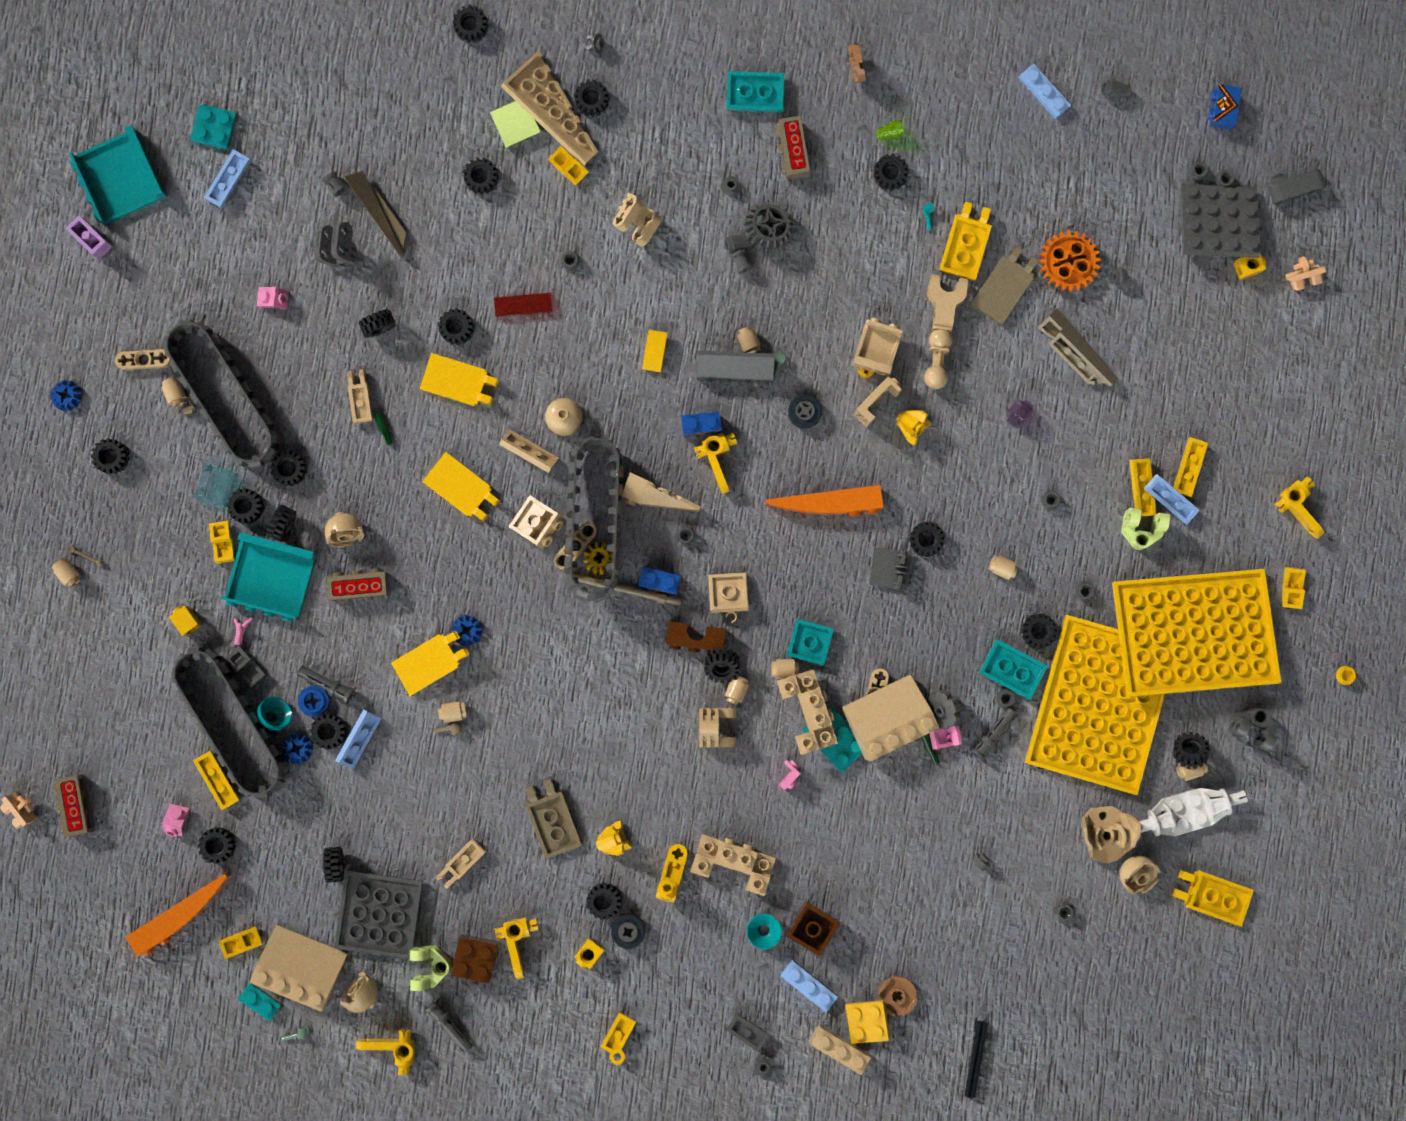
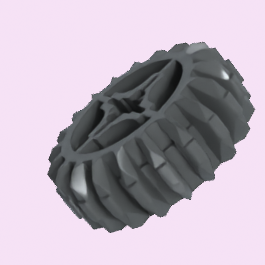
M765 200L762 204L758 202L755 207L753 206L749 209V212L745 215L746 219L743 225H745L744 232L748 233L746 239H752L751 245L756 243L757 249H760L762 246L764 252L769 248L773 252L776 248L780 250L789 243V240L793 237L794 227L792 226L794 221L789 220L791 214L785 213L787 208L782 210L780 208L781 205L774 206L773 201L768 205ZM762 215V220L756 223V218ZM782 229V235L775 237L776 232Z

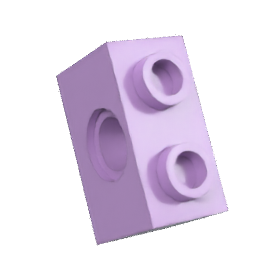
M80 215L65 228L99 260L113 247Z

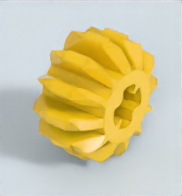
M595 542L596 549L589 545L588 549L591 553L584 552V555L588 556L589 559H584L583 562H591L586 568L590 570L594 566L593 574H596L599 568L601 575H603V568H606V564L611 563V560H609L611 554L608 555L609 552L607 549L605 550L606 543H603L601 548H599L598 542ZM599 553H601V556H605V559H602V563L594 561V558H597Z

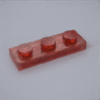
M551 293L494 298L496 318L553 313Z

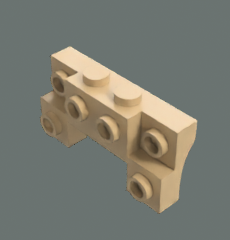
M814 669L778 680L777 684L783 700L798 696L809 729L808 733L795 736L800 754L804 755L838 744L831 723L834 717L831 709L827 710L825 702H828L825 690L821 691Z
M702 833L690 872L709 878L713 863L750 875L746 890L765 896L776 857L755 851L754 846L745 843L743 846L737 845L736 840L730 838L721 840Z

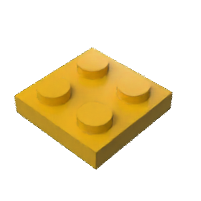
M885 1000L855 1002L845 1005L851 1044L889 1041L891 1039Z

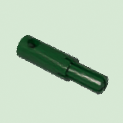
M377 412L374 414V418L386 444L392 445L393 441L382 412Z
M928 734L922 736L921 739L933 764H939L940 761L936 755V750L932 748L931 738Z

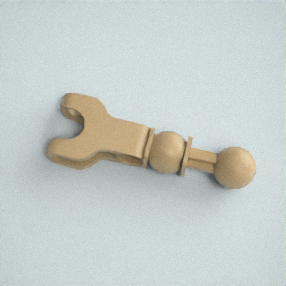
M932 274L929 279L927 297L934 306L932 333L929 336V344L931 346L929 353H933L932 366L925 371L924 381L932 389H941L948 381V374L943 368L944 356L949 354L953 343L951 332L953 330L955 309L963 303L967 296L968 280L966 278H960L956 289L952 292L944 291L941 288L939 275Z

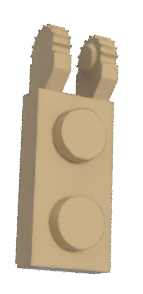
M364 369L359 370L361 384L356 385L354 374L352 371L347 372L348 393L353 424L372 422L373 416Z
M472 838L435 878L439 881L450 871L454 876L445 883L444 887L448 889L487 851Z

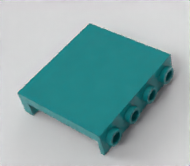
M132 125L124 128L125 133L77 155H74L72 152L69 153L71 158L69 163L72 169L77 171L79 175L77 177L78 183L82 188H85V198L89 205L92 204L94 211H92L93 216L97 222L100 221L105 226L167 198L140 136Z
M240 532L238 536L240 544L225 597L221 596V599L226 600V604L230 606L245 605V610L256 612V609L264 610L263 614L274 617L275 614L282 615L281 619L293 622V619H299L318 553Z

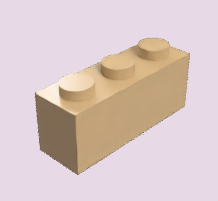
M818 1024L809 1040L811 1046L862 1075L871 1059L869 1053Z

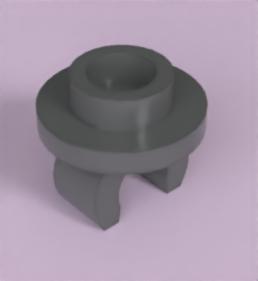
M600 34L588 35L586 39L591 41V45L585 46V49L595 53L602 52L605 46L603 37Z

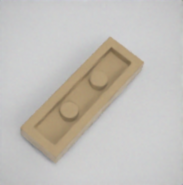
M510 429L499 444L548 473L559 459V457Z

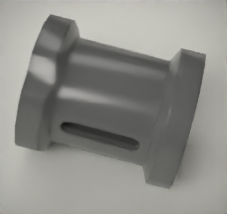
M336 171L331 172L323 179L324 184L331 188L335 197L342 195L348 189V185L339 179Z
M746 249L736 251L730 256L737 265L738 274L746 272L753 267V264L749 262L745 254Z

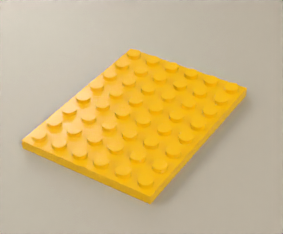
M1265 569L1116 581L1112 583L1127 697L1281 683Z
M1065 615L1024 763L1138 795L1165 694L1127 697L1118 629Z

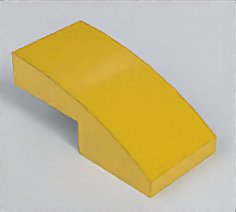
M562 146L547 159L575 186L589 173Z
M649 329L642 369L661 372L668 332Z
M229 521L210 523V540L213 544L215 563L221 564L235 561L234 544Z
M1285 567L1282 607L1302 609L1305 590L1303 589L1305 569Z
M256 926L218 941L225 959L262 945Z

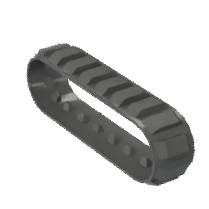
M191 319L179 321L178 325L169 329L165 335L167 337L166 343L163 344L165 356L171 359L169 362L170 366L176 374L181 375L179 380L185 389L191 391L190 397L195 405L202 407L200 413L207 422L212 423L210 426L216 437L222 438L220 444L226 453L233 454L232 460L243 467L249 464V467L252 469L264 468L266 463L272 461V459L275 460V455L279 454L277 450L281 440L279 433L273 430L275 427L274 422L270 416L263 414L265 408L258 399L253 398L255 395L254 391L248 383L243 382L245 377L239 368L232 366L235 363L227 351L222 350L225 346L220 338L213 334V330L200 321L198 323ZM193 330H198V335L201 337L207 336L210 341L207 345L210 349L215 348L220 356L218 359L219 364H225L230 372L228 378L230 381L235 380L240 387L238 393L241 397L245 396L249 401L250 406L248 409L250 412H256L261 420L259 423L261 429L266 428L269 435L266 437L269 445L268 448L264 449V454L261 457L256 455L252 456V460H246L248 455L244 452L238 453L235 448L237 446L236 441L229 439L225 433L227 427L225 424L220 425L215 417L216 410L209 408L204 400L207 396L204 392H199L194 384L196 379L194 376L190 377L184 369L186 363L184 360L179 361L177 344L185 333L190 334L193 333Z
M593 436L583 439L580 446L575 445L570 456L572 463H569L568 480L571 481L568 482L567 498L571 500L567 501L566 516L570 518L566 521L565 535L570 537H567L565 540L564 554L569 556H566L564 560V573L568 574L565 576L564 582L567 590L572 591L575 595V599L584 603L586 600L597 603L605 600L607 593L612 594L618 581L615 576L620 571V560L616 559V557H619L621 541L616 539L620 538L621 522L617 520H620L622 515V503L618 501L622 499L623 485L619 483L623 479V466L620 465L623 458L619 448H615L612 441L604 437L594 438ZM599 450L609 455V462L614 463L615 469L610 471V477L614 478V488L609 489V495L613 496L614 499L613 507L608 509V514L613 515V525L608 526V533L612 534V544L607 545V551L611 552V563L606 564V570L611 571L610 580H604L603 585L606 586L605 588L600 590L598 587L593 589L594 591H588L587 588H581L577 585L579 583L578 578L573 577L572 569L577 568V562L572 561L573 550H578V543L573 542L574 531H579V524L574 523V513L580 511V506L575 505V494H580V487L576 486V476L581 475V469L577 468L576 465L577 460H583L585 455L582 453Z
M204 647L189 648L186 654H179L173 662L175 666L173 672H171L172 684H176L178 688L176 692L181 700L187 702L188 706L186 708L192 718L196 717L198 720L196 725L201 733L206 734L209 738L207 743L212 751H217L218 761L222 767L228 769L227 775L231 782L236 783L239 786L238 791L246 797L255 795L256 799L272 796V791L279 792L286 783L284 778L285 773H288L287 761L283 762L281 757L283 753L279 746L272 743L270 739L273 737L268 728L262 727L258 718V712L251 709L252 702L247 695H243L240 691L243 688L239 681L232 678V670L228 663L222 662L219 653L213 649L205 651ZM201 654L207 656L205 661L210 664L213 662L217 669L215 672L223 678L227 685L226 690L228 693L231 692L236 699L237 708H241L247 717L246 722L248 726L251 725L257 734L256 739L258 742L261 741L266 748L267 757L272 758L275 766L273 769L276 772V779H271L269 783L272 786L268 790L264 785L259 786L258 791L253 788L254 784L246 782L242 769L239 770L233 761L234 756L232 753H228L225 748L223 738L219 737L214 730L212 720H208L203 712L204 707L201 703L198 704L192 694L194 692L193 689L187 686L184 669L189 666V660L192 657L194 660L201 659Z

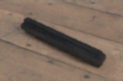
M978 1020L964 1093L965 1097L975 1098L988 1028V1023L983 1020Z

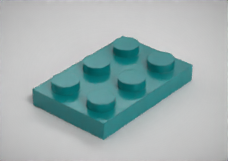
M728 71L726 110L783 112L784 73Z
M995 639L978 673L1031 700L1048 666Z
M829 704L826 708L832 711L834 720L831 723L838 744L822 748L820 751L842 773L862 755V752L850 725ZM808 726L802 730L804 733L809 732Z

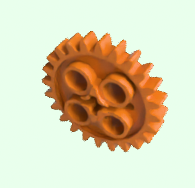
M1068 230L1066 235L1060 231L1059 238L1054 234L1052 240L1048 239L1046 241L1048 246H1042L1041 249L1044 252H1041L1039 257L1043 259L1039 260L1038 264L1043 265L1039 271L1046 273L1042 278L1050 279L1047 283L1048 285L1053 282L1055 283L1054 289L1061 286V292L1068 288L1069 293H1071L1073 287L1076 291H1079L1080 285L1086 288L1087 282L1090 284L1093 282L1092 277L1098 275L1094 270L1100 269V266L1096 263H1099L1101 259L1096 258L1100 251L1093 250L1097 245L1089 244L1092 238L1085 240V233L1079 237L1078 231L1071 235V231ZM1072 246H1077L1080 249V253H1074ZM1054 251L1060 252L1061 255H1062V258H1061V259L1055 258L1053 252H1054ZM1080 256L1086 257L1085 259H1077ZM1067 259H1069V260L1077 259V260H1075L1072 264H1071L1070 262H1067V263L1062 264V265H1060V266H1058V267H1054V266H1053L1054 264L1064 263ZM1077 264H1083L1086 270L1084 272L1078 270ZM1059 270H1066L1067 277H1062L1059 274Z

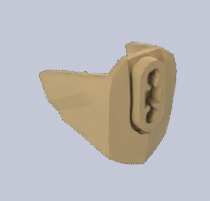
M1113 806L1091 808L1081 820L1082 832L1087 844L1089 857L1098 862L1111 863L1120 859L1136 846V842L1140 838L1141 823L1130 814L1123 813ZM1101 812L1105 813L1103 820L1099 818ZM1104 832H1107L1106 838H1103Z

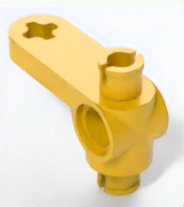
M723 433L710 436L702 441V445L694 447L698 459L707 455L722 494L729 492V488L717 456L730 451L729 447L737 444L734 433L726 436ZM711 442H717L719 449L711 451L708 445Z
M1305 477L1302 482L1297 480L1289 488H1286L1279 495L1280 500L1274 505L1276 508L1281 507L1278 509L1281 513L1289 509L1303 527L1314 538L1318 539L1324 534V530L1302 505L1304 500L1310 495L1309 490L1315 486L1314 482L1309 483L1311 481L1309 477ZM1291 491L1296 494V501L1290 498Z
M681 844L671 846L667 854L656 893V898L664 902L675 903L687 860V850ZM680 849L683 857L675 859V855L672 853Z
M527 917L504 922L503 927L495 928V934H498L496 936L497 941L506 938L516 980L525 978L517 940L531 936L533 931H539V924L535 925L538 923L537 918L528 920ZM517 925L520 928V933L517 935L512 934L510 927Z
M399 1030V1039L356 1040V1049L393 1050L395 1065L399 1066L398 1075H403V1073L404 1075L411 1074L410 1066L414 1065L416 1051L415 1040L411 1039V1030ZM401 1046H406L409 1049L408 1055L401 1053Z

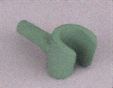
M780 351L775 355V361L778 364L773 378L778 379L780 369L786 360V355Z
M298 1027V1033L283 1036L282 1040L304 1039L309 1036V1027Z

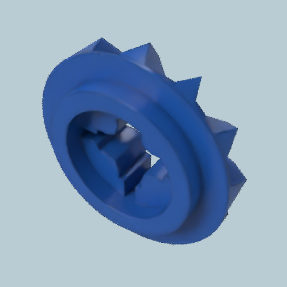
M62 380V382L56 383L55 387L51 390L50 399L53 405L63 411L76 408L82 398L79 386L72 381ZM66 390H68L67 393L70 396H72V398H65V400H63V397L59 393H65Z
M469 615L457 618L452 625L451 633L457 631L459 635L462 634L464 630L462 624L466 627H474L470 630L472 637L464 634L456 642L463 646H471L477 643L482 636V626L479 620Z
M308 686L298 696L299 709L307 716H319L328 707L329 697L326 691L318 686ZM313 695L316 699H321V701L316 703L315 707H313V704L306 703L312 699Z
M300 733L289 735L281 747L282 756L285 757L287 762L293 764L306 762L313 752L311 740ZM294 743H296L297 746L304 745L299 750V754L297 752L290 753V751H292V749L294 748Z

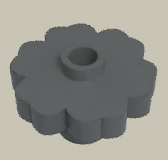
M943 689L930 694L927 703L933 712L939 728L948 729L958 725L961 720L960 711L963 708L960 698L952 696L950 691Z

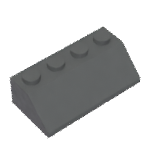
M698 351L697 380H701V383L720 381V384H731V381H737L740 385H750V382H758V385L768 386L769 383H773L775 354Z

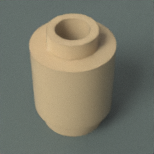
M749 326L740 329V334L737 335L743 352L757 353L761 351L759 347L761 344L755 329H750Z
M173 377L162 382V391L168 405L173 407L182 406L187 397L180 381Z
M994 555L988 567L993 574L1007 580L1011 577L1014 578L1018 571L1016 562L1000 555Z
M62 558L52 566L53 573L65 587H73L79 583L81 574L70 561Z
M776 659V661H771V676L776 677V679H784L799 674V665L795 663L794 659Z
M736 676L734 680L731 679L725 693L727 702L738 705V702H743L749 687L747 679Z
M460 701L441 704V708L438 709L439 719L443 720L444 723L463 720V718L467 717L465 702L460 703Z
M1180 763L1178 764L1179 767L1176 768L1179 778H1183L1184 781L1201 777L1204 773L1208 772L1205 763H1203L1201 768L1197 765V769H1194L1193 766L1187 769V765L1181 767Z

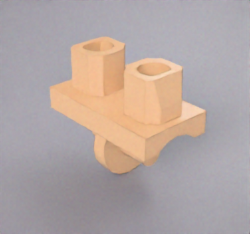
M1300 257L1298 264L1294 265V270L1297 271L1285 274V278L1291 282L1293 290L1297 291L1306 288L1305 278H1309L1310 285L1323 283L1322 273H1325L1326 269L1324 266L1314 265L1313 260L1307 261L1305 257Z
M16 791L2 799L4 803L0 809L5 814L12 812L15 816L12 824L16 829L38 819L33 812L34 809L30 806L34 801L32 797L25 799L23 795Z

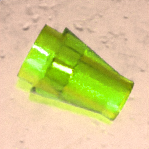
M895 119L883 127L875 129L878 141L900 138V136L904 135L901 120L896 121Z

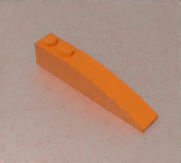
M881 485L766 499L765 501L768 506L788 511L821 515L849 514V517L860 516V512L868 511V514H877L879 510L883 509Z
M231 873L223 874L127 935L125 938L136 956L144 954L146 957L155 951L154 947L161 944L163 946L170 942L172 935L190 923L206 908L228 881Z

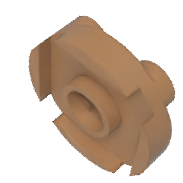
M859 43L848 45L854 83L866 81Z
M894 975L887 978L880 985L878 1000H885L886 1013L892 1016H901L910 1013L917 1003V993L911 981L905 977ZM902 992V999L894 1001L893 993Z

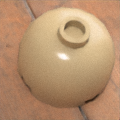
M559 398L552 401L547 407L545 422L554 434L570 436L581 427L583 412L574 400Z
M345 512L336 513L325 525L327 544L332 543L333 547H347L354 545L352 541L357 539L360 542L364 538L361 521L352 514Z
M1136 855L1130 857L1122 864L1119 873L1120 881L1129 893L1137 895L1136 893L1141 892L1144 894L1151 890L1158 882L1157 875L1158 872L1160 873V869L1146 856Z
M365 972L358 974L360 978L357 981L353 979L349 983L341 997L344 1001L340 1002V1004L354 1013L364 1012L368 1008L372 1009L378 1001L376 998L378 986Z

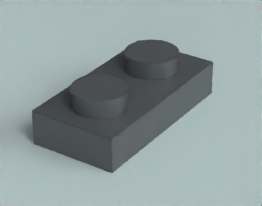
M738 1013L735 1014L726 1028L727 1032L758 1052L769 1037L768 1033Z

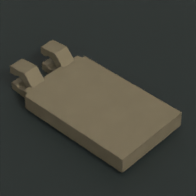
M1017 246L1009 257L1005 255V257L1000 259L970 304L1001 326L1033 280L1034 274L1031 271L1038 262L1037 259L1032 257L1025 268L1015 262L1023 251Z
M552 778L543 781L547 793L537 796L533 784L525 788L529 798L525 806L545 859L582 846L563 792L559 788L555 790Z

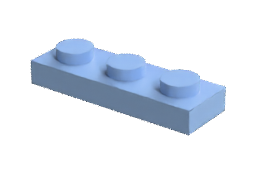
M1034 63L1019 75L1018 78L1055 119L1070 108L1071 104Z
M233 149L204 198L222 209L251 160Z
M1157 474L1144 488L1186 525L1199 512L1198 508Z
M363 709L335 761L354 769L382 718Z
M793 960L790 961L780 974L783 979L825 1012L829 1010L838 998L836 994Z

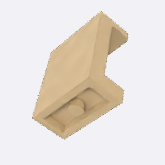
M867 319L852 366L888 377L891 373L892 364L904 331L900 330V327L895 324H889L888 326L882 324V321L879 319Z
M888 376L855 410L853 415L867 428L875 419V416L868 410L886 391H889L896 398L902 391L900 388L901 384L895 378L891 379Z

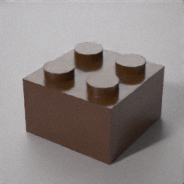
M805 900L788 928L786 936L821 957L840 921Z
M461 934L458 939L451 976L489 984L493 976L499 942Z

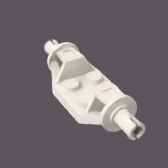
M1196 788L1162 798L1152 810H1148V819L1139 821L1141 823L1140 833L1152 830L1156 837L1160 836V834L1178 836L1212 826L1225 815L1232 814L1231 806L1246 803L1248 801L1247 797H1243L1246 796V793L1242 790L1227 795L1224 789L1216 791ZM1164 811V814H1161V815H1159V816H1157V817L1155 816V815L1159 814L1160 812Z

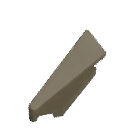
M363 171L345 176V180L402 258L407 239V233L376 189L374 187L371 188Z
M1056 308L1037 327L1052 339L1048 344L1087 384L1095 385L1102 383L1111 386L1115 382L1116 376L1059 309Z

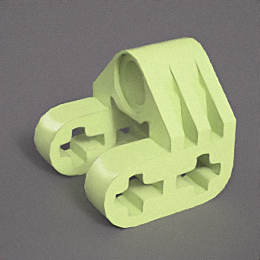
M1129 508L1124 513L1121 533L1135 550H1143L1164 536V532L1169 527L1170 514L1158 513L1154 515L1150 532L1141 530L1136 532L1135 528L1139 525L1141 519V509ZM1138 536H1141V537L1144 538V540H1145V544H1144V545H1140V544L1138 543V541H1137Z
M416 946L410 950L411 961H424L433 958L432 975L413 977L410 980L411 991H424L434 988L451 971L453 966L451 959L438 946ZM439 962L445 963L446 971H441L438 968Z

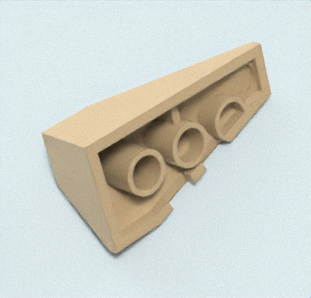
M632 473L629 474L622 492V498H625L624 502L632 506L636 503L642 506L698 512L701 509V506L678 495L674 496L673 493L664 488H656L654 483Z

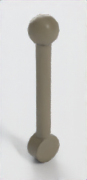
M74 546L67 548L68 553H75L96 563L98 567L104 565L103 560H97L76 550Z

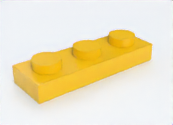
M1189 437L1173 486L1182 496L1191 498L1208 446L1207 442Z
M1150 458L1130 460L1135 509H1141V517L1156 515L1155 498L1144 489L1152 480Z
M208 751L193 760L222 811L240 801L212 751Z

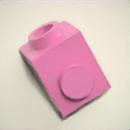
M259 287L257 306L286 310L289 292L277 287Z
M958 725L948 729L939 728L930 733L933 750L962 744V734Z
M793 760L790 762L784 761L791 769L788 775L778 784L784 791L787 788L789 790L792 789L798 782L795 779L800 775L798 772L800 767Z
M170 803L162 822L163 830L167 835L174 837L176 835L183 836V827L190 812L189 808Z

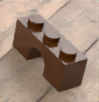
M669 621L666 645H670L669 649L681 650V647H688V651L700 653V649L708 650L709 653L712 649L716 651L718 647H720V650H723L726 629L707 626L704 638L693 640L687 634L688 624Z

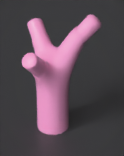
M252 617L245 621L244 624L239 623L238 619H234L236 625L235 645L242 646L244 632L249 623L253 621Z

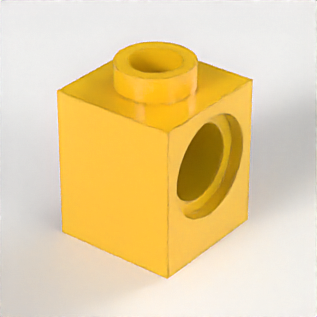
M1261 255L1259 258L1242 257L1233 262L1239 280L1260 274L1266 270V260ZM1248 261L1254 263L1255 269L1249 268Z
M178 606L169 617L182 636L190 635L203 625L189 606Z
M589 937L575 955L576 963L584 969L586 967L591 969L604 952L605 947L592 937ZM588 949L592 950L594 957L587 959L584 957L583 952Z

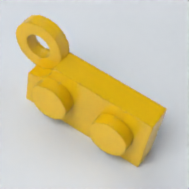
M622 1012L618 1013L601 1044V1048L610 1053V1060L616 1065H620L625 1060V1053L622 1048L636 1024V1020ZM619 1053L621 1059H614V1054Z

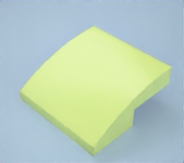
M516 101L490 112L505 147L540 133L535 119Z

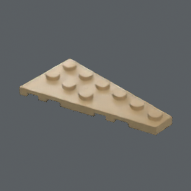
M538 50L507 78L501 87L585 166L598 151L587 132H584L578 116L574 115L571 110V104L558 82L553 79L549 66L545 65L541 58L542 54Z

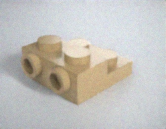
M529 495L509 525V528L543 549L551 544L553 540L551 536L555 530L558 531L563 526L562 520L564 517Z

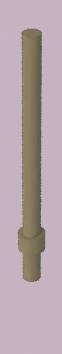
M572 573L573 577L578 578L579 583L601 588L606 587L603 585L604 580ZM616 584L613 590L656 600L660 604L669 603L680 606L682 600L681 598L668 596L664 592L655 593L621 584Z

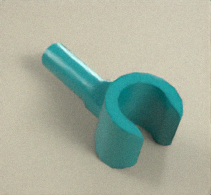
M930 202L922 207V212L926 218L927 230H932L930 213L935 212L934 205Z

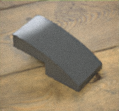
M238 646L225 658L235 672L240 674L253 689L268 676L241 646Z

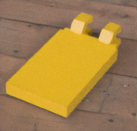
M965 202L961 214L957 213L954 217L939 271L976 281L992 227L987 222L991 209L983 207L978 220L969 217L972 203Z
M431 353L420 390L474 407L478 402L491 406L493 398L481 394L484 384L497 388L499 380L488 376V372L485 369Z
M447 452L443 454L422 481L467 517H471L474 514L483 522L488 517L487 514L478 508L483 500L486 499L495 507L500 502L499 499L490 493L492 490L490 485Z
M457 631L445 637L443 634H438L391 662L409 696L414 695L459 668L460 663L458 661L470 655L467 648H463L456 653H453L449 644L461 638Z
M1180 870L1178 877L1191 883L1187 893L1174 888L1172 896L1185 900L1184 904L1187 908L1242 927L1254 890L1199 870L1198 872L1195 871L1194 875Z

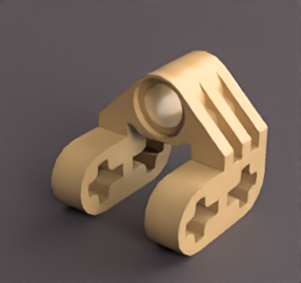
M627 193V199H624L622 201L623 205L618 208L619 212L613 220V226L624 232L632 223L637 225L632 235V241L638 246L643 247L649 242L660 225L661 216L655 211L646 208L638 197Z
M699 708V747H737V737H719V718H737V708Z

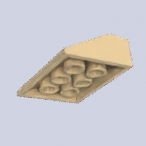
M907 675L842 707L865 760L873 761L939 729L932 710L911 675Z
M276 925L257 962L249 983L322 1012L328 1005L348 953Z

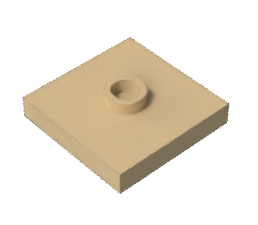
M747 572L708 575L710 613L749 611Z

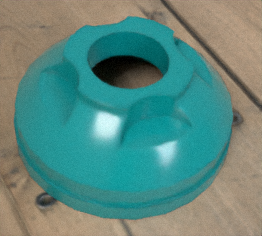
M270 696L260 703L258 718L268 729L282 730L292 721V710L289 704L282 698ZM266 714H272L275 722L268 721Z
M762 913L751 918L746 928V934L749 942L754 947L769 949L779 942L782 929L779 921L774 916ZM762 924H766L769 927V933L764 936L758 933V927Z

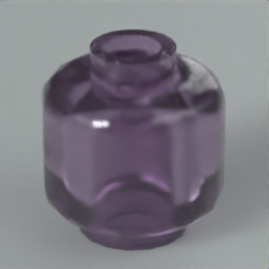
M1026 400L1015 401L1006 412L1007 422L1014 428L1026 427L1035 415L1033 405Z

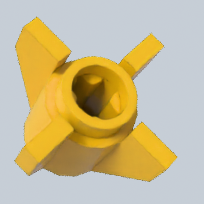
M922 410L902 411L896 419L898 421L897 426L901 429L907 441L913 446L916 445L918 436L922 434L924 429L931 426L932 423L927 420L928 414Z
M621 820L605 828L597 837L596 846L599 851H602L604 854L619 856L624 854V851L632 848V844L626 840L625 834L622 831L623 822Z

